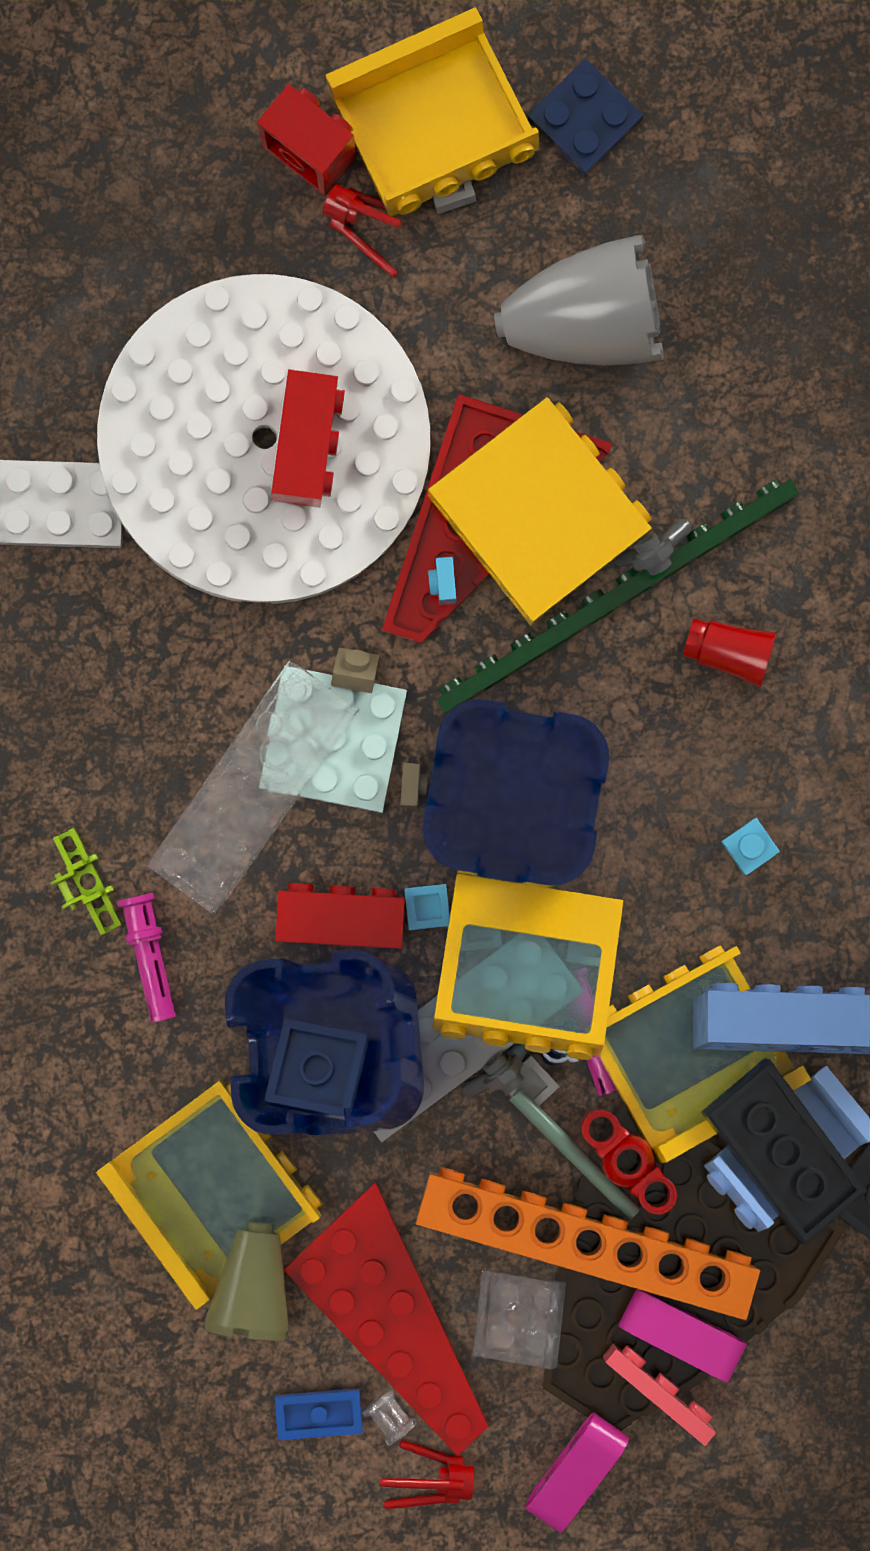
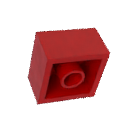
M288 83L257 121L261 146L322 195L326 196L356 160L354 135L351 133L353 128L338 114L334 113L330 117L320 109V101L305 88H301L298 91Z

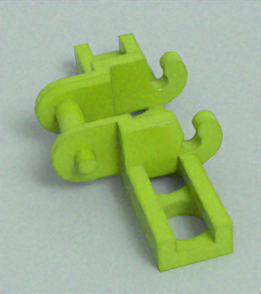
M75 828L54 837L53 840L68 871L63 876H61L60 872L55 874L56 880L50 882L51 886L58 885L66 901L62 905V909L70 907L73 911L77 909L76 903L82 901L87 906L100 935H104L122 926L123 924L108 896L109 893L114 891L112 885L104 888L92 862L99 859L97 854L88 856ZM69 836L72 837L77 847L75 851L70 853L66 852L62 841ZM81 855L83 860L72 864L71 860L73 857ZM86 866L85 869H83L82 871H76V870H78V869H80V868ZM88 873L92 874L96 879L95 886L90 890L84 889L80 883L82 876ZM72 877L81 893L76 898L73 897L66 883V880ZM102 897L104 905L101 908H94L92 902ZM103 911H109L114 921L109 927H104L99 919Z

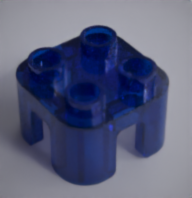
M474 699L459 704L444 718L439 728L433 770L423 818V840L430 857L439 866L453 873L544 888L559 887L580 876L588 867L594 854L597 837L594 825L601 787L606 782L609 766V748L602 732L588 719L570 713L553 712L551 717L507 710L506 703L487 699Z
M345 950L332 952L331 962L302 965L283 958L260 960L248 964L233 977L225 995V1019L228 1028L245 1032L247 1035L250 1074L231 1077V1098L237 1115L249 1128L263 1134L302 1139L394 1129L403 1125L415 1115L424 1095L418 1007L414 985L401 968L363 951ZM284 1019L368 1035L369 1042L354 1107L343 1108L344 1120L266 1105L264 1100Z

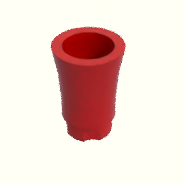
M693 619L683 656L698 660L700 665L736 676L761 688L777 632L752 630L710 620V623H708L707 621Z

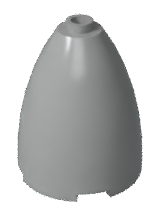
M643 234L610 241L578 252L560 260L522 284L501 303V312L494 313L498 338L506 337L508 345L529 354L574 364L601 366L630 365L663 360L662 342L654 344V337L660 334V320L651 266L648 259L641 260L639 252L646 249Z

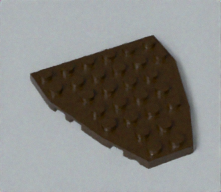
M638 1096L646 1109H652L655 1107L654 1105L650 1104L649 1102ZM623 1101L614 1116L630 1134L643 1138ZM609 1122L599 1140L609 1136L612 1130L611 1122ZM708 1140L666 1163L658 1164L655 1160V1164L659 1166L663 1175L674 1184L677 1192L675 1205L664 1214L656 1215L649 1213L627 1188L620 1187L641 1208L631 1220H628L581 1174L574 1205L587 1209L586 1217L603 1221L604 1214L629 1221L627 1229L643 1233L645 1226L670 1233L668 1241L684 1245L686 1238L711 1245L709 1252L725 1257L727 1250L752 1257L750 1264L756 1266L760 1273L747 1320L657 1295L745 1342L754 1335H759L769 1327L768 1324L786 1309H791L801 1300L845 1230L832 1221L807 1244L802 1245L796 1240L779 1216L773 1220L774 1224L768 1229L760 1232L754 1227L749 1229L737 1217L734 1211L737 1206L727 1193L725 1195L718 1193L707 1178L709 1171L704 1165L722 1150ZM593 1148L588 1156L602 1169L601 1158ZM631 1149L622 1151L617 1158L619 1170L623 1172L635 1170L640 1161L638 1153ZM653 1182L645 1191L646 1201L653 1205L660 1204L667 1196V1188L661 1182ZM593 1230L581 1232L576 1239L577 1248L583 1252L595 1250L599 1245V1234ZM634 1242L622 1244L617 1252L618 1260L624 1264L634 1263L640 1256V1247ZM667 1254L659 1262V1272L665 1276L676 1274L681 1267V1259L675 1254ZM558 1266L551 1297L542 1383L543 1389L584 1416L589 1417L590 1414L595 1412L622 1431L643 1415H649L659 1407L605 1363L603 1355L613 1343L621 1350L626 1345L635 1350L647 1361L642 1368L654 1378L659 1373H662L680 1389L676 1395L681 1392H687L710 1375L618 1326L636 1288ZM717 1266L706 1267L700 1275L701 1285L707 1288L718 1285L722 1278L721 1269Z

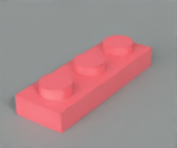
M613 1343L603 1355L605 1363L704 1446L716 1434L712 1425L709 1424L713 1417L694 1400L688 1406L679 1399L676 1394L680 1389L662 1373H659L654 1378L642 1368L647 1361L630 1346L626 1345L621 1350Z

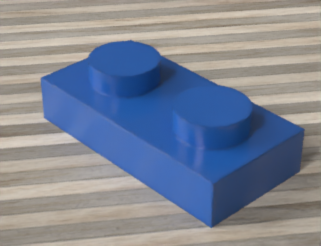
M360 1388L275 1395L278 1440L363 1434Z

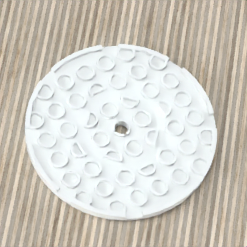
M251 274L209 282L189 290L171 300L139 327L123 348L106 382L97 424V447L103 481L114 511L127 533L131 535L138 546L155 564L190 587L212 596L237 602H271V604H278L315 597L336 589L359 576L362 571L390 549L410 520L423 490L430 456V423L422 386L412 363L390 331L375 316L350 298L318 283L275 274ZM288 369L338 376L337 389L345 390L342 415L333 414L331 430L339 431L336 456L328 455L326 471L334 472L331 497L322 496L321 508L271 501ZM261 428H270L276 435V443L268 449L259 448L253 442V433Z

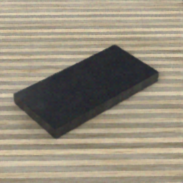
M764 1058L701 1111L702 1115L771 1207L802 1245L807 1244L867 1192V1189L770 1059Z

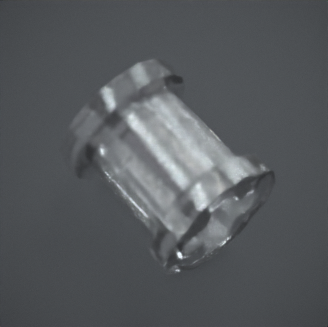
M392 1388L380 1394L362 1411L365 1417L371 1416L386 1436L384 1442L387 1446L401 1439L418 1423L414 1417H408L395 1400L394 1396L396 1393ZM385 1410L388 1412V1414H389V1415L391 1416V1418L394 1420L395 1424L392 1422V1420H391V1419L388 1417V1415L385 1413Z

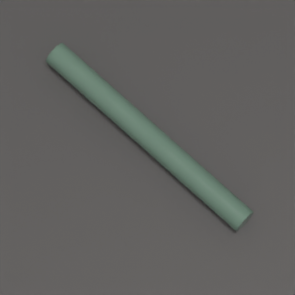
M521 1088L509 1099L628 1220H631L641 1210L619 1186H616L607 1179L603 1170Z

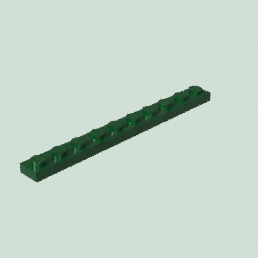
M777 479L773 480L756 492L759 499L746 507L740 501L720 514L723 518L722 522L712 528H709L707 523H704L688 534L686 538L689 542L674 550L669 557L672 564L666 570L656 575H650L647 570L639 572L635 567L615 579L618 586L606 594L603 593L601 588L594 591L580 601L583 608L569 616L566 610L557 614L545 623L548 630L534 638L530 632L509 645L512 652L500 660L494 654L474 667L477 674L463 682L460 676L443 685L438 689L442 696L436 699L437 706L444 717L793 501L800 492L791 479L781 485Z

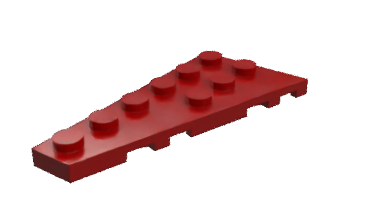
M375 1181L284 1268V1272L446 1445L459 1456L488 1428V1423Z

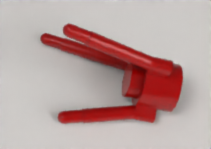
M336 184L329 192L322 209V214L332 218L329 227L342 233L391 277H396L397 271L347 226V223L355 225L362 214L397 228L401 226V221L365 205L368 204L385 209L381 198L361 193L352 187L346 189Z
M402 1440L399 1443L400 1448L446 1464L447 1468L439 1467L438 1479L382 1478L379 1480L381 1487L437 1489V1493H440L388 1500L383 1504L385 1509L439 1503L459 1504L460 1499H472L474 1466L463 1465V1456L447 1455Z

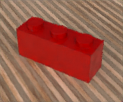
M288 369L271 501L321 508L322 496L331 497L334 472L326 471L328 455L336 456L339 431L331 430L333 414L342 415L345 390L337 389L338 376Z
M288 883V891H278L275 941L402 949L405 898H397V889L372 888V896L355 895V887L330 886V894L313 893L312 884Z

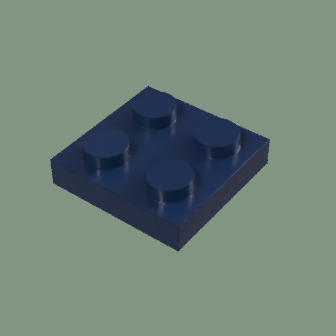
M585 58L527 115V120L575 168L586 176L643 120L644 115Z
M284 1019L264 1100L266 1105L350 1121L369 1042L368 1035Z

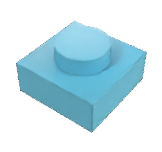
M453 557L436 558V570H428L430 595H438L439 605L456 604Z
M754 818L721 841L744 876L780 852L757 818Z
M446 884L404 889L409 930L449 926L450 914Z

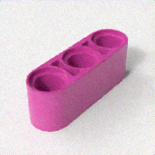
M640 1289L635 1290L618 1324L620 1328L727 1383L747 1346L745 1341L653 1293Z
M595 1412L590 1414L536 1485L526 1501L524 1509L558 1533L563 1532L619 1459L628 1444L629 1436Z

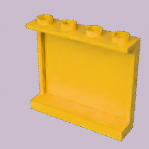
M476 7L325 75L333 102L340 116L353 128L351 133L354 135L355 147L389 216H394L398 213L401 215L412 213L423 202L433 198L435 195L439 198L447 197L456 192L463 182L473 179L477 181L487 179L498 168L511 162L515 164L522 163L531 158L535 151L540 150L539 132L536 127L531 128L484 34L483 20Z
M548 397L428 489L430 500L530 626L538 622L547 611L639 539L648 535L652 529L648 524L652 518L638 500L631 503L622 491L626 486L621 477L611 467L607 470L604 469L596 459L600 453L594 443L586 435L580 438L570 426L574 420L560 402L554 405Z

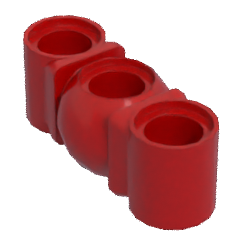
M597 1108L587 1112L581 1120V1134L584 1140L594 1147L596 1154L601 1158L602 1170L607 1179L616 1186L627 1188L649 1213L657 1215L671 1210L677 1199L676 1188L663 1175L659 1166L655 1164L654 1151L650 1144L642 1137L630 1134L608 1110ZM597 1117L608 1118L611 1122V1133L603 1140L593 1139L589 1134V1125ZM624 1150H635L640 1160L637 1168L631 1172L619 1170L617 1167L618 1155ZM653 1182L664 1183L667 1188V1196L660 1204L653 1205L645 1199L646 1188Z

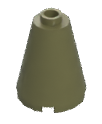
M247 1221L246 1229H237L205 1318V1331L233 1337V1334L247 1336V1339L284 1341L288 1338L289 1322L280 1234L272 1232V1224Z

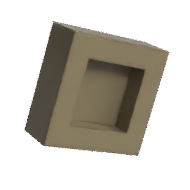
M339 647L331 686L372 693L380 655Z
M403 763L401 807L417 808L418 799H426L428 774H420V764Z

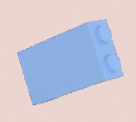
M824 1066L810 1075L811 1081L793 1091L845 1159L859 1146L870 1142V1118L830 1069ZM727 1147L704 1165L709 1171L707 1178L710 1184L721 1195L727 1193L737 1206L734 1209L737 1217L749 1229L754 1227L760 1232L774 1224L773 1220L778 1214Z

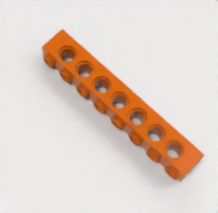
M440 1167L439 1174L431 1171L429 1173L416 1218V1225L747 1320L760 1273L756 1266L750 1264L752 1259L750 1256L727 1250L726 1256L723 1257L710 1253L711 1245L686 1238L684 1245L668 1241L670 1233L645 1226L643 1233L627 1229L629 1221L604 1214L603 1221L586 1217L587 1209L569 1203H563L562 1209L545 1205L546 1197L535 1193L522 1191L521 1197L504 1193L505 1185L490 1180L481 1179L480 1185H475L463 1181L465 1174L452 1169ZM462 1194H469L477 1201L476 1211L467 1217L459 1216L452 1207L455 1198ZM510 1206L518 1212V1220L510 1228H500L494 1222V1214L500 1207ZM551 1218L558 1223L559 1231L553 1239L542 1240L536 1236L535 1227L541 1219ZM585 1230H593L599 1234V1245L591 1252H583L576 1246L578 1235ZM626 1242H634L640 1247L639 1258L631 1264H624L617 1257L619 1247ZM667 1254L678 1255L681 1259L679 1271L672 1276H665L659 1272V1262ZM717 1266L722 1272L720 1283L712 1288L702 1286L700 1283L701 1272L706 1267Z

